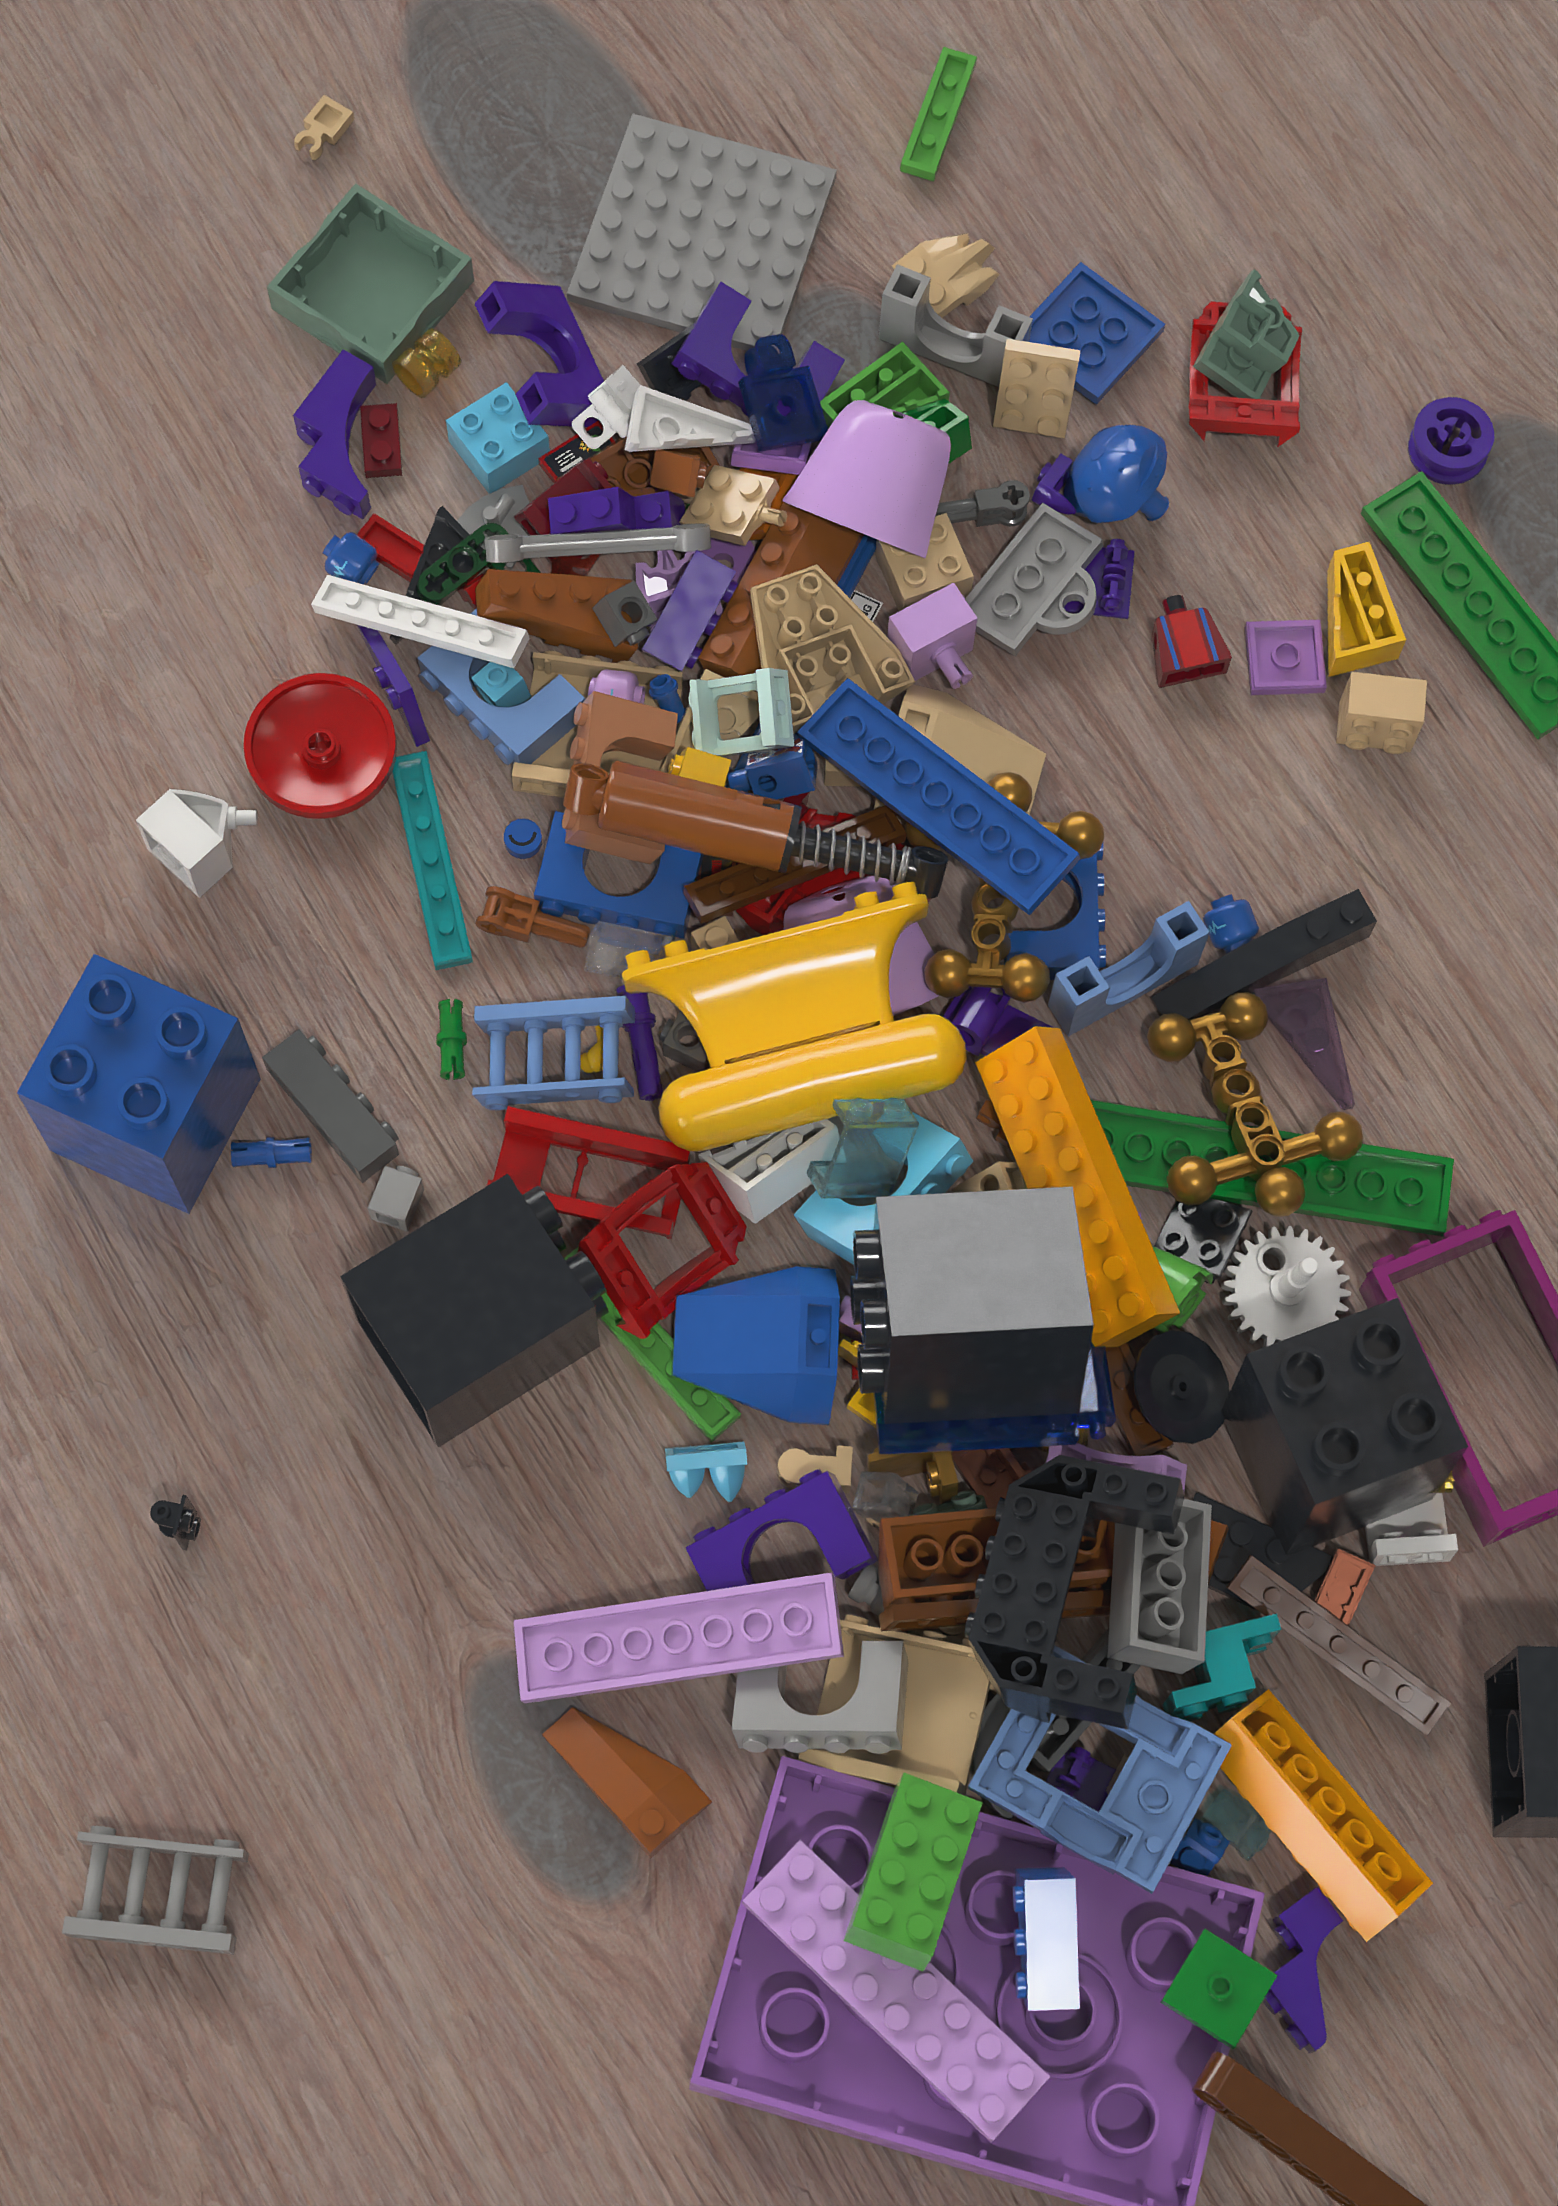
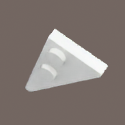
M640 385L634 396L625 450L633 452L749 444L756 441L760 434V427Z

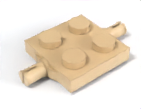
M718 465L713 466L704 481L703 489L699 488L695 491V497L675 493L684 503L690 504L680 520V524H709L711 538L746 546L753 532L762 523L767 522L781 527L784 526L783 522L786 523L787 513L783 510L771 508V503L780 489L776 479Z

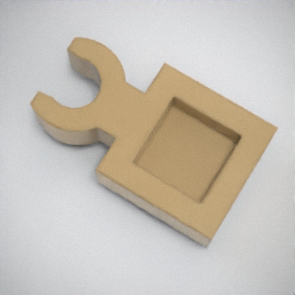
M323 95L303 120L304 127L307 130L301 131L296 135L294 140L295 149L300 151L304 145L313 144L309 150L312 160L318 159L323 152L322 144L327 141L335 145L354 121L353 111Z

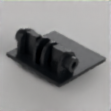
M1209 1198L1200 1205H1186L1177 1201L1154 1246L1207 1269L1213 1274V1284L1215 1279L1219 1280L1221 1278L1222 1272L1231 1258L1232 1252L1235 1250L1237 1242L1243 1230H1245L1253 1211L1252 1209Z

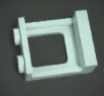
M764 668L756 670V673L708 681L690 680L688 700L693 714L694 729L692 732V742L697 750L724 757L794 747L788 670ZM757 691L761 733L757 736L722 740L720 737L717 707L719 697Z

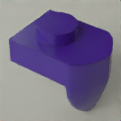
M1060 453L1053 464L1049 462L1045 464L1037 478L1039 484L1031 499L1032 502L1039 506L1044 503L1060 514L1076 513L1073 505L1059 493L1071 474L1073 460Z

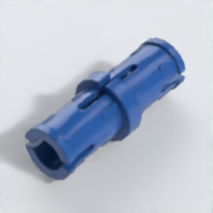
M266 1137V1141L231 1142V1150H233L231 1151V1162L233 1168L250 1165H268V1168H276L277 1164L312 1162L310 1137L290 1140H275V1137Z

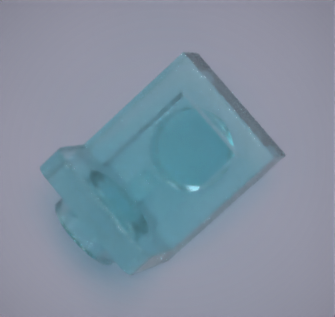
M1224 1788L1200 1818V1821L1203 1823H1209L1218 1828L1223 1836L1230 1841L1229 1844L1235 1847L1240 1856L1247 1861L1251 1860L1256 1852L1261 1851L1265 1847L1272 1832L1254 1807Z

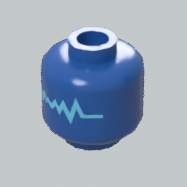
M353 532L345 534L341 539L334 535L322 552L327 556L324 567L328 574L363 585L368 583L380 565L376 560L377 550Z
M1232 894L1210 902L1213 909L1204 915L1203 921L1210 932L1209 937L1212 945L1216 949H1224L1227 954L1252 941L1253 937L1258 934L1259 927L1247 900L1240 899L1234 901Z

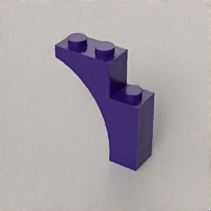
M343 349L293 414L297 435L305 443L313 446L298 468L302 486L306 491L315 497L324 496L332 501L339 511L346 515L354 514L364 519L371 510L368 491L359 481L349 461V441L360 406L363 405L377 384L374 367Z

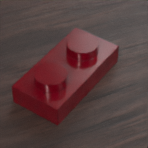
M397 403L360 406L366 478L403 476Z

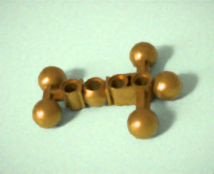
M1005 772L997 774L989 781L988 784L1024 812L1028 811L1033 798L1032 788L1021 775ZM1082 810L1069 813L1061 819L1060 823L1039 822L1080 854V860L1092 857L1100 850L1104 841V827L1100 820L1093 814ZM906 821V837L911 845L914 847L925 846L937 850L941 849L940 846ZM979 877L981 885L976 888L971 900L972 912L974 914L973 920L975 922L971 935L978 951L977 964L970 963L969 959L958 951L952 949L938 951L928 960L924 972L925 982L931 991L945 998L958 997L971 986L1003 988L1005 993L1014 1000L1023 1003L1036 1001L1045 993L1050 981L1049 969L1045 962L1037 956L1028 953L1015 955L1005 965H1000V961L1006 958L1011 949L1008 933H1012L1011 921L1015 919L1019 907ZM993 899H1004L1003 904L997 908L987 907L988 903ZM991 934L1000 935L996 943L991 945L983 944V940Z
M1249 992L1235 993L1227 998L1221 1006L1220 1012L1190 1021L1176 1013L1164 1014L1155 1019L1149 1027L1147 1034L1149 1049L1157 1058L1166 1062H1177L1184 1059L1194 1049L1196 1042H1202L1206 1051L1202 1067L1203 1073L1210 1080L1209 1084L1212 1089L1214 1104L1222 1113L1227 1114L1225 1120L1227 1125H1232L1231 1136L1239 1153L1238 1155L1211 1163L1199 1156H1184L1169 1169L1167 1183L1169 1192L1177 1201L1186 1205H1200L1211 1197L1216 1190V1185L1250 1176V1178L1257 1181L1255 1194L1257 1203L1263 1211L1275 1217L1289 1216L1302 1205L1306 1193L1303 1180L1295 1171L1281 1166L1319 1154L1333 1161H1345L1354 1156L1362 1147L1363 1132L1360 1123L1354 1116L1345 1112H1331L1321 1118L1315 1126L1314 1132L1282 1140L1270 1111L1263 1104L1264 1100L1261 1096L1258 1079L1252 1072L1246 1070V1059L1240 1058L1242 1050L1237 1040L1254 1039L1262 1033L1268 1022L1266 1005L1258 996ZM1215 1057H1224L1229 1062H1220ZM1237 1089L1243 1092L1244 1094L1235 1095L1231 1093L1229 1090ZM1252 1122L1256 1124L1258 1128H1249L1245 1126L1243 1123ZM1266 1155L1272 1158L1273 1161H1262L1258 1156Z

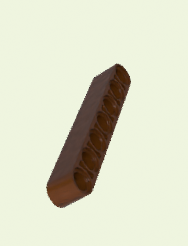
M1220 2052L1212 2053L1194 2084L1192 2092L1341 2206H1427L1237 2061Z

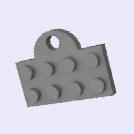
M1042 503L965 598L977 617L975 632L1016 656L1037 629L1049 634L1062 635L1083 627L1093 616L1097 602L1094 581L1085 568L1103 547V539ZM1070 601H1079L1085 606L1081 612L1071 614L1064 610V606Z

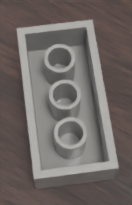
M1184 1499L1175 1535L1115 1523L1107 1658L1183 1674L1205 1661L1212 1505Z

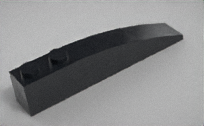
M1357 889L1227 953L1151 997V1001L1159 1016L1176 1013L1186 1017L1189 1021L1200 1018L1221 1008L1227 998L1235 993H1253L1369 938L1377 920L1361 892Z

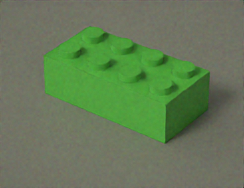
M903 1773L894 1789L843 1941L924 1971L933 1957L983 1802Z

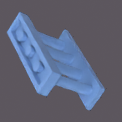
M626 996L475 1006L474 1021L484 1033L490 1036L489 1086L473 1087L472 1095L486 1109L500 1111L507 1109L508 1105L598 1099L604 1103H617L622 1101L623 1097H634V1089L626 1078H618L619 1028L626 1023H635V1008ZM599 1025L603 1028V1079L580 1080L581 1031L585 1029V1026ZM562 1028L565 1030V1081L542 1083L543 1034L547 1032V1029ZM511 1031H525L528 1033L527 1084L505 1085L506 1036Z

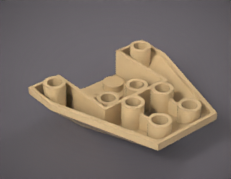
M818 565L762 583L750 589L761 668L788 670L793 734L800 730L847 678L882 704L915 683L899 649Z
M915 684L910 686L904 696L898 716L987 784L1000 773L1013 772L1021 775L1032 788L1033 798L1026 812L1030 815L1046 753L946 692ZM876 798L874 810L885 806V804ZM895 813L901 825L905 828L906 820Z

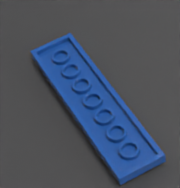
M849 678L837 688L797 732L799 738L805 739L808 746L1029 916L1080 860V854Z

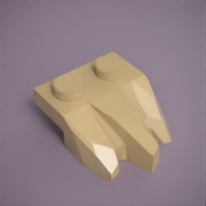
M968 233L924 241L894 263L892 267L895 269L898 264L930 277L929 302L934 311L943 318L964 302L968 306L989 289L1000 275L991 267L982 268L985 260L995 249L983 239L967 245L970 238Z

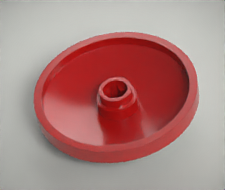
M307 674L278 685L257 704L248 720L244 734L245 761L251 779L257 789L269 802L279 809L304 818H334L361 808L371 801L385 786L396 761L397 740L395 728L384 703L372 690L362 683L337 674Z

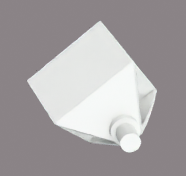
M169 789L139 816L136 822L146 848L200 898L233 868L231 829H237L238 825H257V810H237L236 806H228L224 800L192 791Z

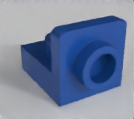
M1195 1818L1185 1832L1170 1863L1179 1869L1208 1876L1215 1864L1222 1858L1230 1841L1215 1826L1203 1823Z

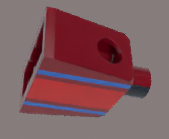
M1182 595L1170 596L1163 600L1162 605L1165 616L1155 619L1152 631L1158 687L1163 688L1226 674L1232 657L1208 609L1201 607L1187 610Z

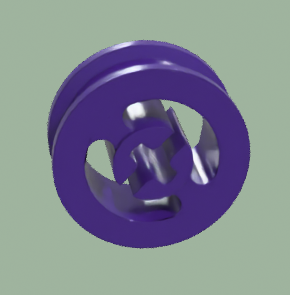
M1446 397L1432 401L1420 411L1410 434L1408 453L1411 462L1419 472L1422 471L1428 479L1434 482L1448 485L1467 482L1481 472L1494 443L1493 424L1485 411L1471 401L1456 397ZM1454 428H1460L1459 435L1452 442L1447 455L1442 454L1443 447L1451 438Z

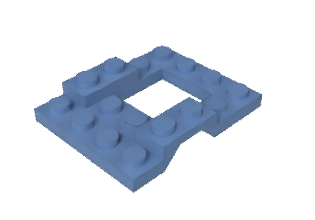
M1054 1646L1053 1652L1055 1657L1086 1663L1061 1648ZM1136 1695L1128 1730L1099 1724L1135 1744V1747L1101 1810L1097 1812L1026 1771L1056 1714H1051L1050 1722L1047 1723L1011 1709L967 1789L1041 1830L1040 1833L1112 1875L1116 1873L1152 1894L1232 1744L1192 1722L1165 1713Z

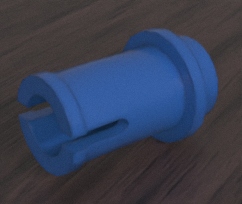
M668 674L659 675L650 682V697L656 699L660 709L678 713L677 723H679L683 719L686 708H684L677 692L678 683Z

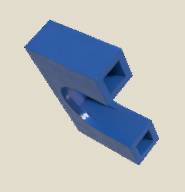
M555 811L534 891V899L540 901L541 912L555 917H561L563 914L576 916L580 921L592 925L600 924V922L610 923L626 932H637L638 929L653 932L654 936L664 940H673L675 937L685 939L692 908L684 896V886L698 880L704 854L665 845L657 874L645 889L634 895L624 897L607 895L597 890L588 881L584 873L590 849L565 843L566 829L562 827L564 813Z
M1103 843L1097 853L1090 858L1079 860L1062 879L1072 888L1077 897L1079 912L1069 924L1056 930L1012 931V933H1008L1011 949L1004 959V965L1013 956L1028 953L1037 956L1045 962L1049 969L1050 980H1054L1057 973L1090 956L1098 970L1105 968L1106 945H1099V932L1105 931V909H1098V896L1104 895V873H1097V860H1103Z

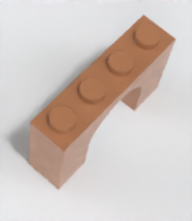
M593 691L583 702H579L576 707L574 724L578 725L577 736L574 738L570 748V758L574 759V764L587 763L600 767L601 758L604 753L622 751L661 761L675 748L678 713ZM567 808L564 812L562 827L566 829V844L649 865L664 852V844L600 829L598 826L599 814L581 815Z

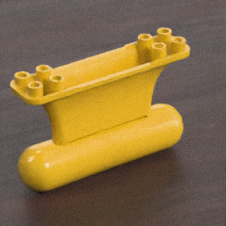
M905 882L892 888L894 896L890 901L879 903L877 892H866L854 897L856 904L854 910L844 912L841 916L708 950L702 948L689 952L687 942L681 940L666 944L663 947L666 958L651 962L647 950L636 951L625 956L628 969L622 972L625 990L632 994L654 993L672 1002L692 1024L700 1038L711 1069L684 1075L672 1081L662 1093L658 1107L659 1121L665 1135L677 1147L687 1151H705L941 1090L958 1079L963 1072L967 1057L965 1042L959 1029L954 1024L937 1014H921L894 1021L889 994V969L894 946L905 928L922 920L928 914L929 904L927 896L917 893L915 882Z

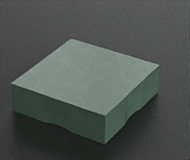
M355 183L324 219L317 234L293 255L269 283L267 290L272 310L339 354L344 349L374 367L375 377L388 384L474 282L471 257L431 231L412 224L395 208Z

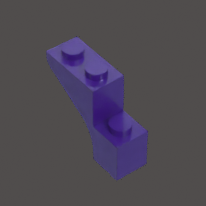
M612 487L548 498L551 534L668 528L681 525L680 520L685 514L684 501L670 491L634 497L619 487Z
M1319 1887L1313 1889L1273 1919L1277 1925V1928L1274 1929L1275 1935L1287 1950L1293 1948L1297 1955L1274 1971L1278 1976L1263 1999V2003L1274 2015L1279 2012L1289 2025L1285 2032L1292 2043L1299 2050L1305 2048L1308 2053L1319 2049L1325 2044L1327 2039L1316 1965L1317 1954L1326 1936L1343 1922Z

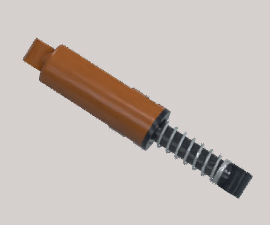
M615 761L612 764L609 775L601 767L592 764L577 763L572 765L563 800V805L574 813L587 816L599 814L598 826L603 830L786 874L790 857L795 856L799 857L800 864L805 859L814 861L815 867H818L820 863L828 864L830 871L836 866L844 868L846 875L850 870L859 872L860 878H863L865 874L873 875L875 882L879 881L881 877L889 879L891 886L893 884L896 886L905 882H915L917 893L925 894L927 899L938 897L949 861L948 856L943 852L931 847L917 846L911 850L910 847L907 848L905 846L901 851L896 849L894 843L889 845V847L881 846L879 839L873 844L868 843L864 835L859 840L851 838L849 832L845 833L844 836L836 835L834 828L829 832L821 831L819 824L813 829L807 828L804 821L799 823L802 806L620 761Z

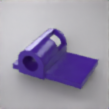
M969 986L960 996L954 997L943 1016L959 1029L965 1042L966 1050L977 1056L980 1054L987 1056L1035 1026L1052 1028V1026L1010 1006L1011 997L1005 993L1003 988H1001L1003 994L997 995L990 992L992 988Z

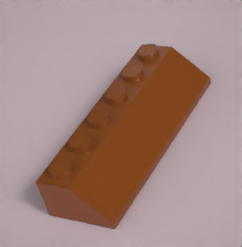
M783 502L779 510L786 511V523L783 522L784 526L782 527L771 524L699 656L703 669L712 671L725 678L756 673V670L762 669L750 589L814 565H818L837 585L864 534Z
M997 1508L882 1518L879 1525L878 1576L884 1611L891 1606L893 1600L913 1597L916 1599V1603L930 1602L931 1598L940 1595H953L954 1600H966L968 1596L975 1594L978 1577L980 1574L986 1575L989 1560L985 1559L988 1539L991 1535L996 1536L999 1522L995 1520ZM1100 1520L1096 1538L1082 1536L1068 1592H1081L1083 1587L1097 1584L1105 1585V1589H1111L1115 1523Z

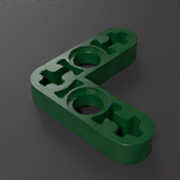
M486 523L423 571L416 586L420 599L428 603L440 604L487 567L489 569L505 570V565L508 562H487L486 549L482 551L480 557L476 550L483 545L485 541L484 534L494 536L509 533L496 523ZM463 554L471 558L473 562L472 570L467 573L455 570L452 564V559L455 556ZM529 558L517 561L524 566L525 572L541 573ZM444 566L449 578L442 583L440 587L441 593L439 594L435 590L429 593L426 590L428 585L427 579L430 578L433 582L440 579L445 572L441 569Z

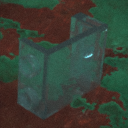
M835 1099L832 1106L844 1124L842 1134L831 1161H811L806 1174L821 1199L891 1196L918 1129L919 1122L904 1099Z

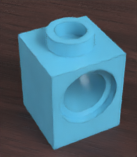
M489 662L471 677L480 698L490 705L512 707L532 698L524 678L514 668Z

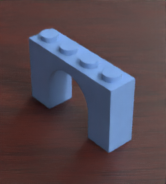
M477 608L470 614L478 616ZM431 646L417 658L421 671L419 678L426 688L431 692L437 690L444 697L446 706L454 715L459 716L462 714L470 722V729L480 740L484 741L487 738L495 746L494 751L506 765L514 764V762L533 763L576 726L574 724L576 707L579 702L585 700V697L559 674L531 699L520 705L512 707L493 706L484 702L473 691L474 683L471 679L489 661Z
M1187 901L1156 918L1148 939L1134 952L1116 964L1099 971L1090 956L1057 973L1048 1007L1069 1037L1198 965L1210 932L1191 903Z

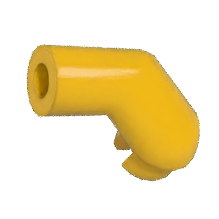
M599 1025L595 1026L597 1043L587 1053L585 1052L581 1055L580 1068L585 1073L603 1071V1028Z

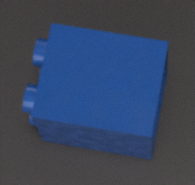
M93 954L17 1094L50 1151L190 1214L261 1078L237 1017Z

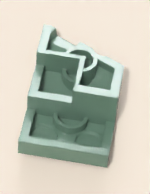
M1255 269L1248 274L1229 302L1193 365L1194 368L1237 398L1260 399L1271 375L1287 363L1300 336L1291 321L1284 316L1283 309L1276 298L1270 299L1259 282L1262 276Z

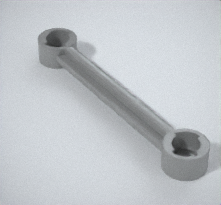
M691 523L668 528L532 536L517 534L494 535L485 538L486 560L493 563L520 561L525 558L661 550L691 552L697 549L702 551L711 548L710 525Z

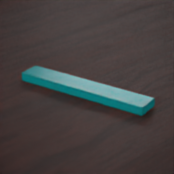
M427 751L396 757L392 772L435 970L473 963Z

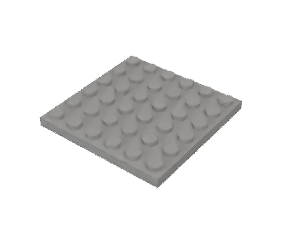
M632 114L569 285L567 301L681 333L693 323L695 324L711 294L721 281L752 301L733 334L731 347L774 359L831 195L837 170Z

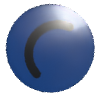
M517 819L511 822L504 831L506 850L513 857L519 859H527L536 855L542 846V834L539 826L529 819Z

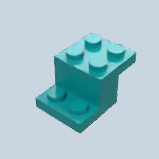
M1277 1614L1206 1631L1205 1661L1194 1667L1198 1685L1171 1692L1162 1704L1164 1712L1191 1722L1202 1718V1713L1207 1712L1209 1709L1217 1708L1218 1713L1221 1714L1242 1708L1241 1704L1248 1701L1247 1697L1256 1688L1247 1656L1267 1650L1266 1646L1273 1643V1639L1281 1631Z

